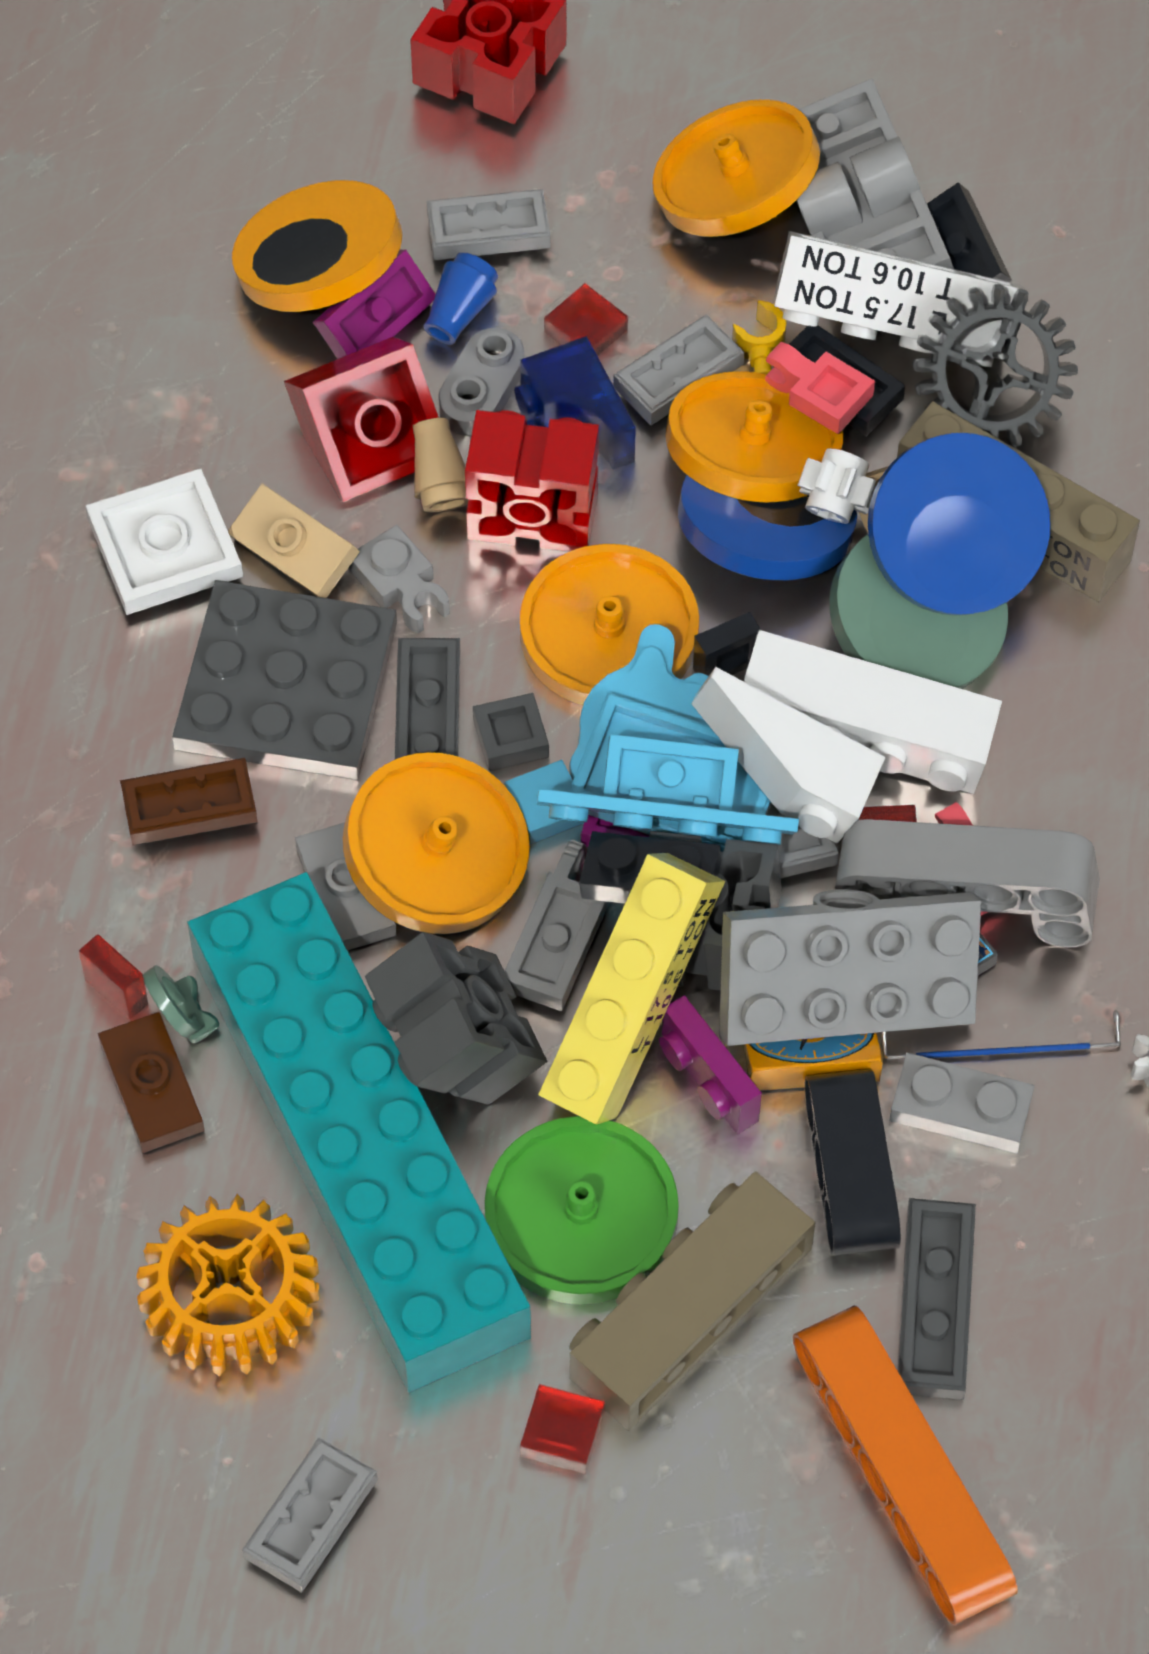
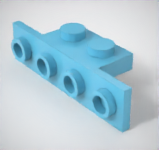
M613 734L609 736L602 796L539 789L537 796V805L550 807L549 818L587 822L588 812L592 811L614 814L613 826L652 830L653 819L679 822V834L716 837L717 826L743 829L742 841L781 845L782 834L793 835L798 832L799 819L732 811L739 749Z

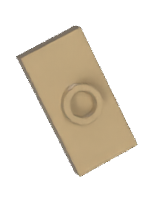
M264 484L259 486L228 530L229 535L234 540L317 597L322 598L329 596L360 552L354 545Z

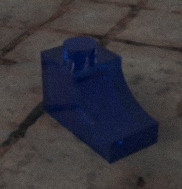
M587 336L520 360L521 385L514 388V393L519 410L527 421L534 419L537 426L548 427L550 419L568 417L580 420L583 423L599 424V453L607 460L612 469L635 462L636 427Z

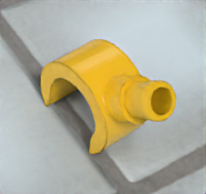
M757 300L756 319L763 326L771 329L773 333L764 337H756L733 323L732 340L744 351V358L750 360V365L754 368V372L768 374L772 370V365L766 362V357L780 342L785 343L786 320L782 318L783 311L779 307H774L773 303Z

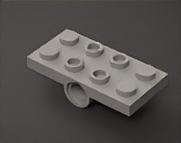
M873 78L799 109L807 117L820 147V161L816 174L807 189L796 200L810 235L954 269L920 190L907 153L895 132Z
M837 889L816 894L813 897V905L723 912L719 1037L727 1046L975 1024L981 900L972 892L878 899L876 896L863 891Z

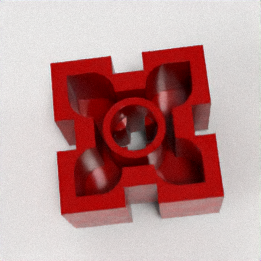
M443 0L444 11L431 7L410 38L412 83L452 100L458 93L464 91L473 95L474 109L515 124L535 94V74L539 73L546 76L567 45V0Z
M476 410L465 467L466 499H469L466 512L467 539L516 545L517 537L540 540V548L567 552L589 546L598 497V466L596 465L599 453V424L583 423L580 420L565 417L550 419L548 427L527 425L525 416L514 411L501 410L491 412Z

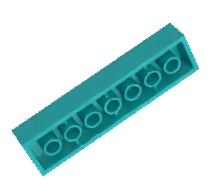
M302 873L187 921L193 959L407 1392L410 1393L531 1339V1307L418 1087L411 1083L402 1072L398 1063L400 1052L388 1029L377 1018L373 1009V999L308 873Z

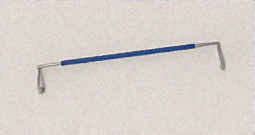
M1115 1010L1113 1012V1020L1116 1022V1043H1077L918 1052L915 1055L927 1058L1117 1047L1121 1046L1119 1012ZM881 1032L884 1059H905L906 1054L887 1055L886 1032Z

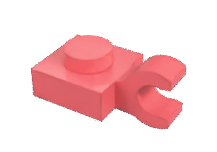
M780 342L766 357V362L774 366V368L766 375L765 381L778 391L790 393V406L837 434L845 428L874 396L875 381L826 351L814 363L791 345Z

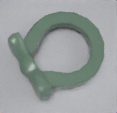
M157 965L144 972V982L151 997L167 1021L181 1036L188 1038L191 1043H198L210 1036L219 1027L218 1019L210 1012L201 1010L200 1005L197 1003L198 985L194 977L186 976L174 982Z

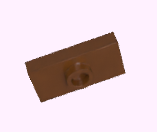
M246 758L120 780L132 845L258 822Z
M160 1012L98 1033L102 1051L142 1153L205 1131L202 1117Z

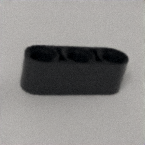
M861 1069L807 1075L805 1077L807 1116L827 1238L832 1256L899 1249L901 1232L898 1205L873 1070Z

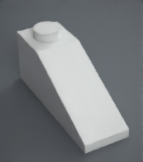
M715 667L695 694L691 703L692 706L727 748L739 749L738 762L780 814L788 818L799 819L798 825L806 833L819 838H827L837 844L844 836V833L859 819L885 757Z

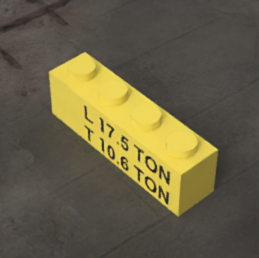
M669 853L647 854L541 1087L539 1096L596 1125L617 1119L726 881Z

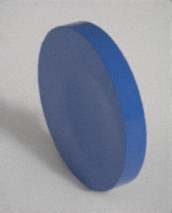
M950 433L924 440L910 447L888 466L879 479L871 498L868 512V536L873 557L879 570L888 583L901 596L931 612L945 615H968L985 612L1008 602L1019 594L1033 579L1047 551L1050 537V512L1040 480L1029 464L1018 453L1005 444L986 436L971 433Z

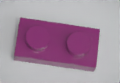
M403 249L399 250L391 266L373 284L356 295L332 305L313 323L337 359L394 337L434 301L436 294L407 250Z
M685 995L669 1004L662 1019V1036L659 1038V1043L671 1065L678 1071L686 1068L699 1085L697 1091L707 1111L717 1120L724 1117L737 1135L759 1122L762 1093Z

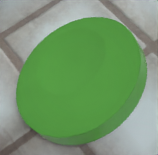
M580 1116L566 1117L532 1128L517 1138L503 1152L491 1172L486 1188L485 1219L518 1283L541 1297L557 1302L581 1305L617 1299L621 1290L634 1276L641 1272L648 1276L664 1261L662 1258L663 1252L675 1237L677 1231L678 1193L675 1180L667 1162L660 1152L642 1135L611 1120L596 1125Z

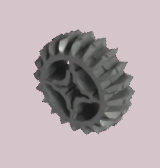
M1001 284L993 285L991 303L984 304L980 290L977 287H973L968 290V297L972 304L971 308L964 311L961 304L954 297L946 301L948 309L956 316L948 324L937 314H932L929 317L928 321L940 331L941 334L937 340L927 335H920L917 339V344L920 347L933 351L932 359L918 358L913 360V369L915 371L931 372L932 374L931 379L917 383L915 389L918 395H929L936 392L938 397L932 400L933 402L998 439L999 431L1006 430L1011 445L1017 447L1022 444L1019 426L1026 423L1029 430L1036 437L1044 433L1042 425L1035 419L1042 410L1055 421L1059 420L1062 416L1060 410L1049 401L1053 394L1063 399H1071L1074 392L1071 388L1057 382L1059 376L1077 375L1078 366L1076 364L1059 362V356L1072 352L1076 346L1072 339H1062L1054 342L1052 337L1066 327V323L1061 317L1054 318L1044 325L1041 323V320L1050 308V305L1045 300L1041 299L1027 312L1024 309L1028 302L1029 293L1025 289L1019 288L1015 292L1010 305L1005 304L1006 293L1004 286ZM1003 318L1000 328H996L991 341L984 346L970 347L954 343L957 337L969 326L985 319ZM1021 323L1033 331L1041 345L1044 357L1043 374L1032 371L1030 368L1017 362L1015 350L1019 339L1016 336ZM1003 350L1002 360L1015 373L1023 377H1017L1008 373L1005 378L1001 379L997 374L998 381L987 384L988 374L975 361L967 359V357L982 361L985 356L989 355L993 360L992 353ZM947 360L957 363L974 373L975 387L972 393L974 398L969 410L960 405L950 393L946 380ZM1017 387L1036 391L1024 405L1012 412L995 416L987 415L990 406H994L999 394L1008 388Z

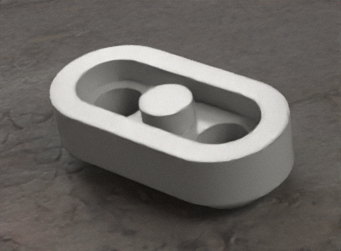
M488 328L477 332L467 342L439 391L440 418H447L449 420L451 431L461 435H472L476 410L491 412L503 410L520 381L525 368L524 346L514 333L501 328ZM489 352H501V354H498V355H491V354H488V353H489ZM473 394L476 398L466 400L462 399L461 396Z

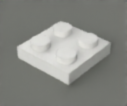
M201 468L85 505L89 524L126 615L214 586L215 580L230 582L243 577L241 561Z

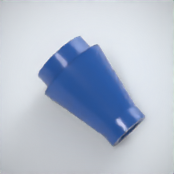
M458 253L454 261L446 262L430 315L423 326L424 330L439 342L448 345L455 344L460 333L496 295L495 283L498 279L496 270L483 259L469 253Z

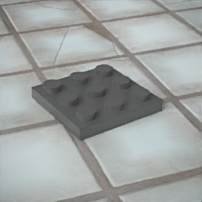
M215 580L172 735L174 750L233 760L246 758V762L358 780L397 625L396 610Z

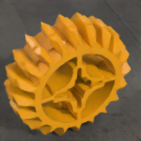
M238 1194L231 1201L230 1209L219 1210L216 1199L209 1196L205 1202L206 1213L197 1216L192 1209L184 1205L180 1211L182 1226L179 1228L162 1221L159 1227V1234L163 1243H146L144 1256L145 1261L149 1265L139 1267L137 1270L138 1286L144 1289L137 1296L140 1312L149 1315L146 1319L147 1331L153 1338L164 1336L162 1340L163 1350L170 1357L185 1350L186 1365L192 1370L201 1365L206 1357L211 1358L212 1371L219 1377L224 1373L227 1361L237 1360L241 1372L248 1375L252 1369V1356L260 1354L264 1361L274 1365L278 1358L275 1343L278 1342L295 1349L299 1338L294 1326L310 1327L313 1321V1311L308 1304L316 1303L320 1298L319 1284L312 1280L319 1274L318 1261L313 1255H306L310 1250L309 1239L304 1232L292 1234L294 1230L293 1220L287 1213L271 1220L270 1205L264 1199L251 1212H247L244 1199ZM221 1246H235L234 1248L226 1250L216 1249L217 1247ZM273 1261L283 1274V1282L278 1295L270 1304L264 1299L262 1288L258 1284L265 1277L264 1268ZM186 1267H189L194 1272L195 1282L199 1285L191 1293L193 1301L183 1310L174 1298V1291L181 1273ZM240 1281L241 1288L239 1286L235 1288L233 1285ZM216 1282H217L218 1284L222 1282L223 1285H221V1286L217 1289ZM229 1320L242 1321V1323L233 1325H219Z

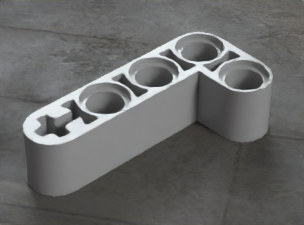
M864 819L857 820L844 833L835 888L836 890L848 889L867 892L878 899L972 892L981 900L982 912L1031 915L1033 929L1039 939L1054 946L1069 948L1083 946L1091 941L1100 878L1093 844L1084 836L1076 833L1054 830Z

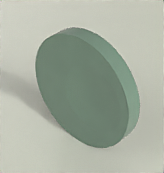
M868 534L842 560L831 585L829 598L831 623L838 643L847 656L964 689L992 664L1005 640L1008 625L1007 602L994 609L968 615H945L923 609L901 596L884 578L873 557Z

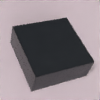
M748 612L694 636L693 670L695 673H704L709 676L714 668L717 667L730 675H734L748 668L758 632L761 630L752 614Z

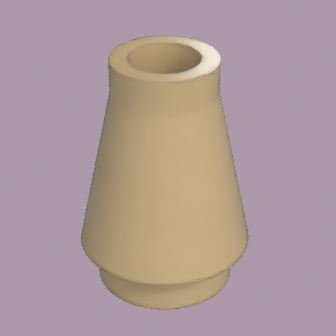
M433 418L413 425L415 436L414 497L421 499L425 512H443L467 505L469 499H466L465 490L466 465L451 433L449 420L447 418Z

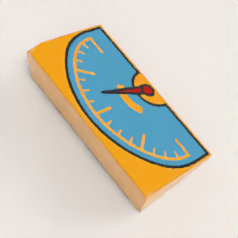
M876 1033L744 1044L747 1074L760 1091L805 1087V1077L807 1075L872 1069L876 1082L880 1081L883 1063Z

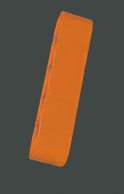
M853 1305L793 1335V1344L800 1364L945 1618L951 1624L956 1625L1016 1595L1017 1583L1004 1553L864 1313L857 1306Z

